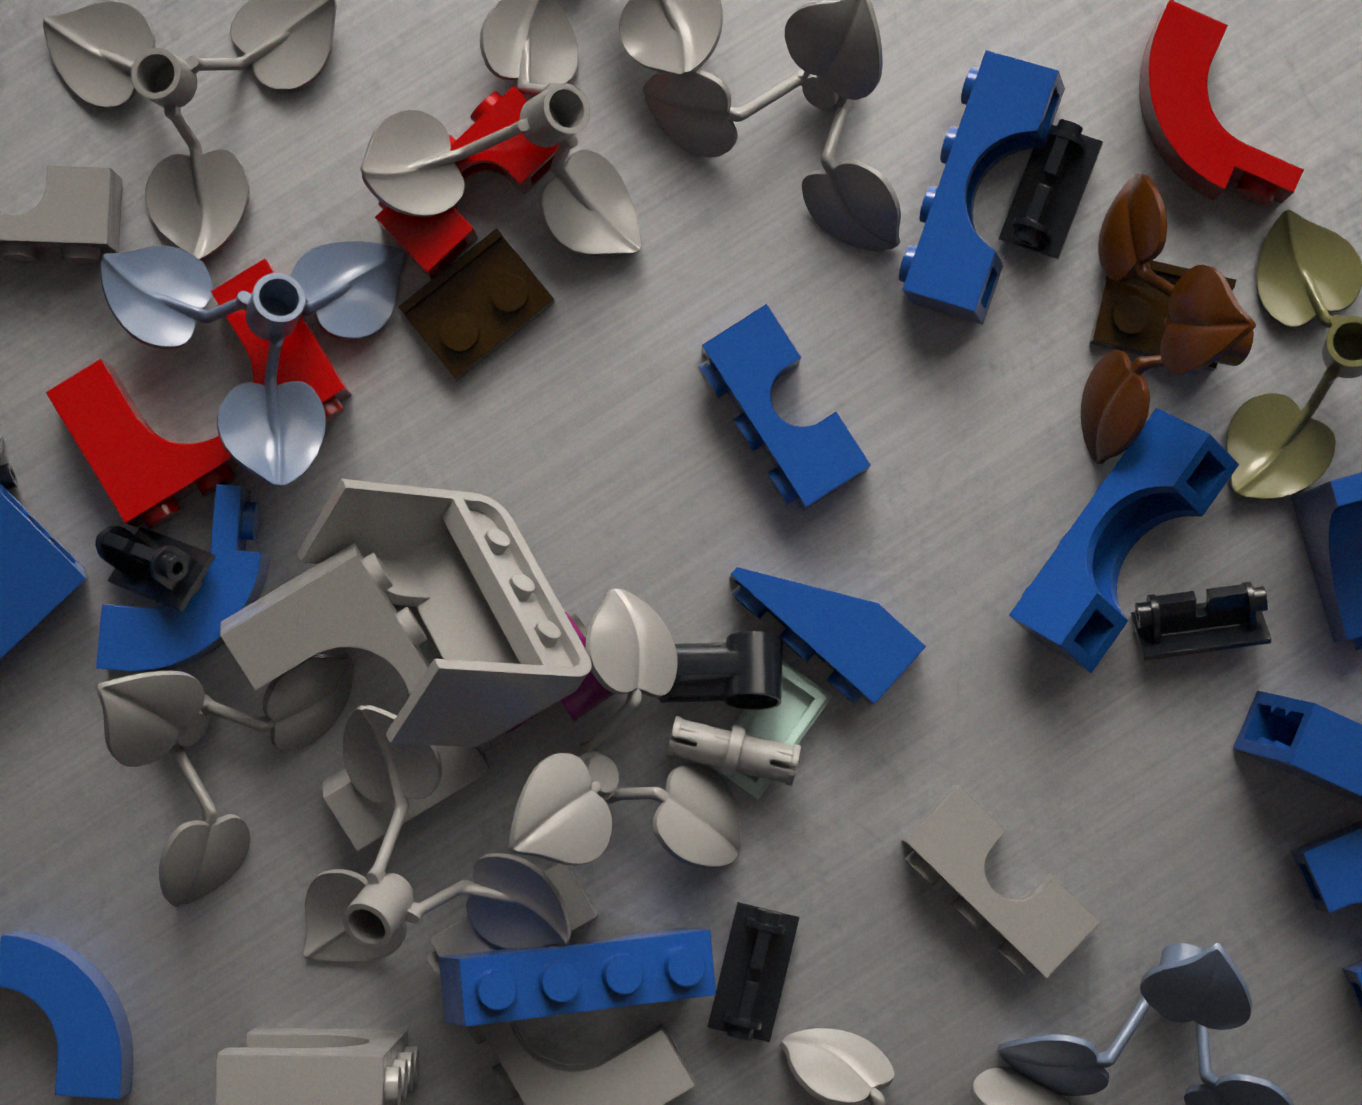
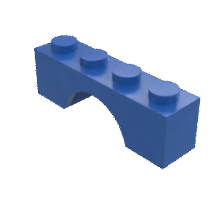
M988 50L984 53L980 68L971 67L961 94V103L965 104L966 108L959 128L951 126L942 145L940 161L946 165L938 187L931 185L928 188L921 205L919 219L925 225L917 246H908L899 270V281L904 282L902 290L913 304L983 325L1004 265L996 251L984 242L976 232L973 218L975 196L983 178L1002 159L1019 151L1045 147L1048 130L1053 125L1065 90L1058 70Z
M1156 408L1146 421L1137 439L1124 452L1107 478L1097 488L1095 495L1068 533L1063 536L1058 547L1031 585L1026 588L1009 616L1038 642L1092 673L1128 623V619L1118 601L1117 583L1120 569L1129 551L1143 535L1163 522L1179 517H1203L1239 464L1211 434Z
M676 928L625 934L613 939L536 948L497 949L438 956L444 1022L465 1027L716 995L711 933L707 929Z

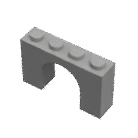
M355 542L220 622V636L254 690L320 652L341 647L364 649L381 656L392 664L402 676L407 686V700L430 666L418 646L425 642L427 638L416 618L408 607L399 612L396 611L385 593L387 589L394 586L387 571L374 552L364 558ZM491 741L479 747L436 746L442 762L440 783L435 791L425 799L407 798L409 808L403 824L491 772L484 753L493 747ZM346 768L321 781L324 800L357 851L386 834L395 810L394 799L386 802H372L364 798L352 784Z
M557 863L543 871L558 889L564 900L571 931L597 917L598 912L571 865ZM467 916L429 939L435 951L428 954L427 958L441 982L438 956L506 948L494 945L484 939L472 926ZM515 1020L466 1026L478 1045L486 1040L489 1042L500 1063L492 1067V1070L508 1099L512 1101L520 1096L524 1105H664L695 1087L694 1076L663 1024L601 1060L580 1065L559 1063L539 1054L523 1038Z
M254 1028L246 1034V1047H226L216 1054L215 1105H400L402 1100H406L407 1092H412L413 1085L418 1084L419 1046H408V1029Z

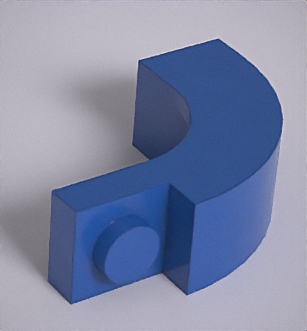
M216 484L210 553H213L216 557L205 574L201 588L191 597L183 612L167 605L130 607L102 604L96 669L128 672L169 670L197 661L225 643L220 636V622L259 599L269 569L271 556L262 552L246 551L247 540L255 541L259 528V503L250 502L251 491L242 486Z
M17 930L1 934L0 987L18 991L31 998L48 1016L55 1031L58 1047L55 1095L121 1099L132 1091L133 1076L131 1030L123 1005L103 973L78 951L50 937Z

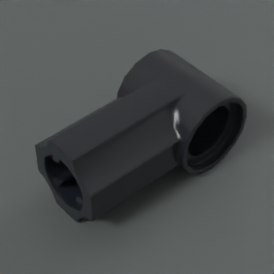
M745 631L730 634L726 637V642L675 644L678 663L676 679L667 694L657 697L661 703L724 701L729 706L746 710H763L777 707L781 704L783 639L772 633Z

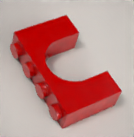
M264 258L210 292L220 306L237 298L240 291L252 294L256 283L262 277L277 272ZM241 309L227 315L226 318L248 353L252 366L253 383L265 386L264 375L269 349L268 340L259 338L249 329L245 318L246 311ZM301 315L294 331L283 339L284 343L281 348L277 371V386L292 381H300L311 386L322 402L326 423H328L345 410L340 402L349 398L352 394L306 319ZM99 359L45 392L126 524L139 527L145 523L149 530L156 528L181 512L178 502L197 490H200L203 496H207L216 491V484L227 485L236 478L232 469L239 464L224 449L219 436L199 443H178L166 440L155 433L142 416L114 368L102 359Z

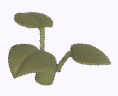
M1285 210L1278 217L1264 241L1257 267V291L1266 312L1282 326L1298 328L1306 325L1317 316L1319 322L1324 327L1329 328L1322 349V357L1327 369L1302 410L1286 395L1267 393L1249 399L1234 414L1227 431L1226 440L1227 452L1239 464L1231 476L1232 489L1237 495L1249 499L1272 500L1284 498L1305 490L1324 475L1334 457L1336 439L1333 431L1326 424L1311 417L1318 409L1337 377L1356 378L1362 375V317L1347 316L1342 318L1340 315L1330 316L1329 312H1339L1347 309L1358 297L1362 287V261L1355 248L1342 236L1308 221L1291 210Z

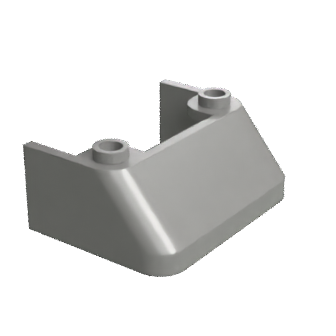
M341 479L297 552L301 563L319 564L354 542L364 558L374 552L394 584L393 587L385 591L386 595L393 605L416 606L443 658L432 661L386 732L390 744L482 746L574 693L591 670V659L512 516L501 504L488 496L473 492Z

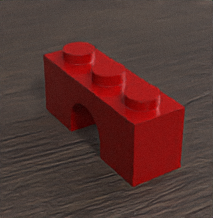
M515 86L503 96L498 91L493 92L472 112L470 118L475 122L457 140L452 135H449L450 151L461 148L520 120L521 109L528 100ZM521 134L464 160L455 162L463 177L464 183L469 178L480 173H496L507 178L525 195L551 170V162L558 145L547 148L539 147L528 141ZM380 201L378 203L383 209L375 216L380 227L431 280L450 266L478 239L475 229L458 212L457 203L445 212L429 217L409 216L390 209Z

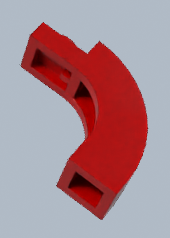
M1169 0L1160 13L1149 37L1140 68L1139 93L1141 110L1148 134L1165 163L1182 181L1213 201L1225 190L1228 181H1232L1238 184L1236 192L1253 202L1271 205L1274 200L1282 204L1294 193L1304 169L1252 147L1232 136L1220 124L1210 105L1207 88L1208 73L1228 25L1173 0Z

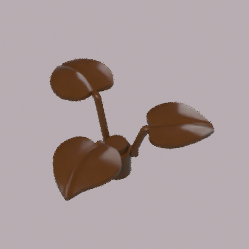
M1135 173L1134 177L1125 183L1105 215L1098 241L1099 260L1104 273L1110 279L1126 282L1136 272L1142 281L1169 296V316L1164 320V325L1167 328L1162 337L1160 355L1139 357L1131 364L1126 352L1112 350L1095 365L1087 379L1081 401V427L1087 449L1092 459L1100 465H1104L1107 459L1118 456L1127 450L1137 439L1146 423L1149 412L1150 393L1145 378L1141 376L1146 370L1165 366L1167 371L1172 374L1189 376L1201 371L1214 362L1238 366L1250 353L1254 337L1253 329L1256 327L1253 319L1238 303L1225 277L1216 268L1203 264L1196 265L1190 268L1178 280L1176 285L1164 280L1151 270L1148 262L1159 256L1166 243L1167 215L1157 187L1149 176L1142 173Z

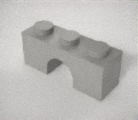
M47 166L45 192L35 208L21 215H7L0 211V259L36 261L37 251L62 252L63 261L92 264L100 262L101 253H119L122 178L111 168Z
M954 785L902 839L913 850L905 860L931 886L942 878L959 895L951 905L978 931L988 923L1002 936L1005 941L997 950L1024 976L1034 968L1041 975L1048 978L1101 922L1055 877L1048 874L1023 895L1017 897L998 895L986 879L985 861L990 849L1007 831L961 786Z

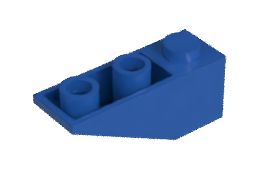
M736 567L730 574V578L738 585L731 595L756 618L760 619L768 612L786 628L779 635L783 642L806 662L814 654L833 670L826 680L853 705L862 697L869 704H875L926 647L879 603Z

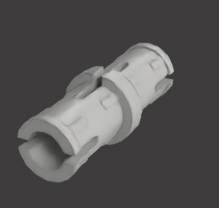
M676 716L671 735L696 742L671 737L666 756L672 758L674 756L723 768L722 774L734 777L735 772L738 771L792 786L796 766L771 760L797 765L801 745H790L746 735L745 727L733 725L732 731L684 720L682 717Z

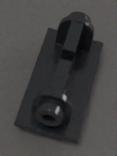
M1060 119L1057 126L1052 125L1047 133L1045 147L1033 148L999 240L1059 260L1103 141L1081 134L1083 127L1068 120Z
M110 526L102 530L97 535L95 541L99 557L115 568L108 582L182 612L191 597L201 588L205 574L216 557L213 553L139 527L134 535L121 526Z
M1250 581L1242 582L1239 585L1206 589V602L1197 604L1194 591L1159 596L1150 594L1147 595L1146 602L1135 603V612H1131V619L1144 661L1271 643V636L1262 613L1268 609L1266 590L1264 586L1253 587Z
M737 902L708 1028L727 1032L728 1036L752 1041L753 1038L770 1042L800 917Z

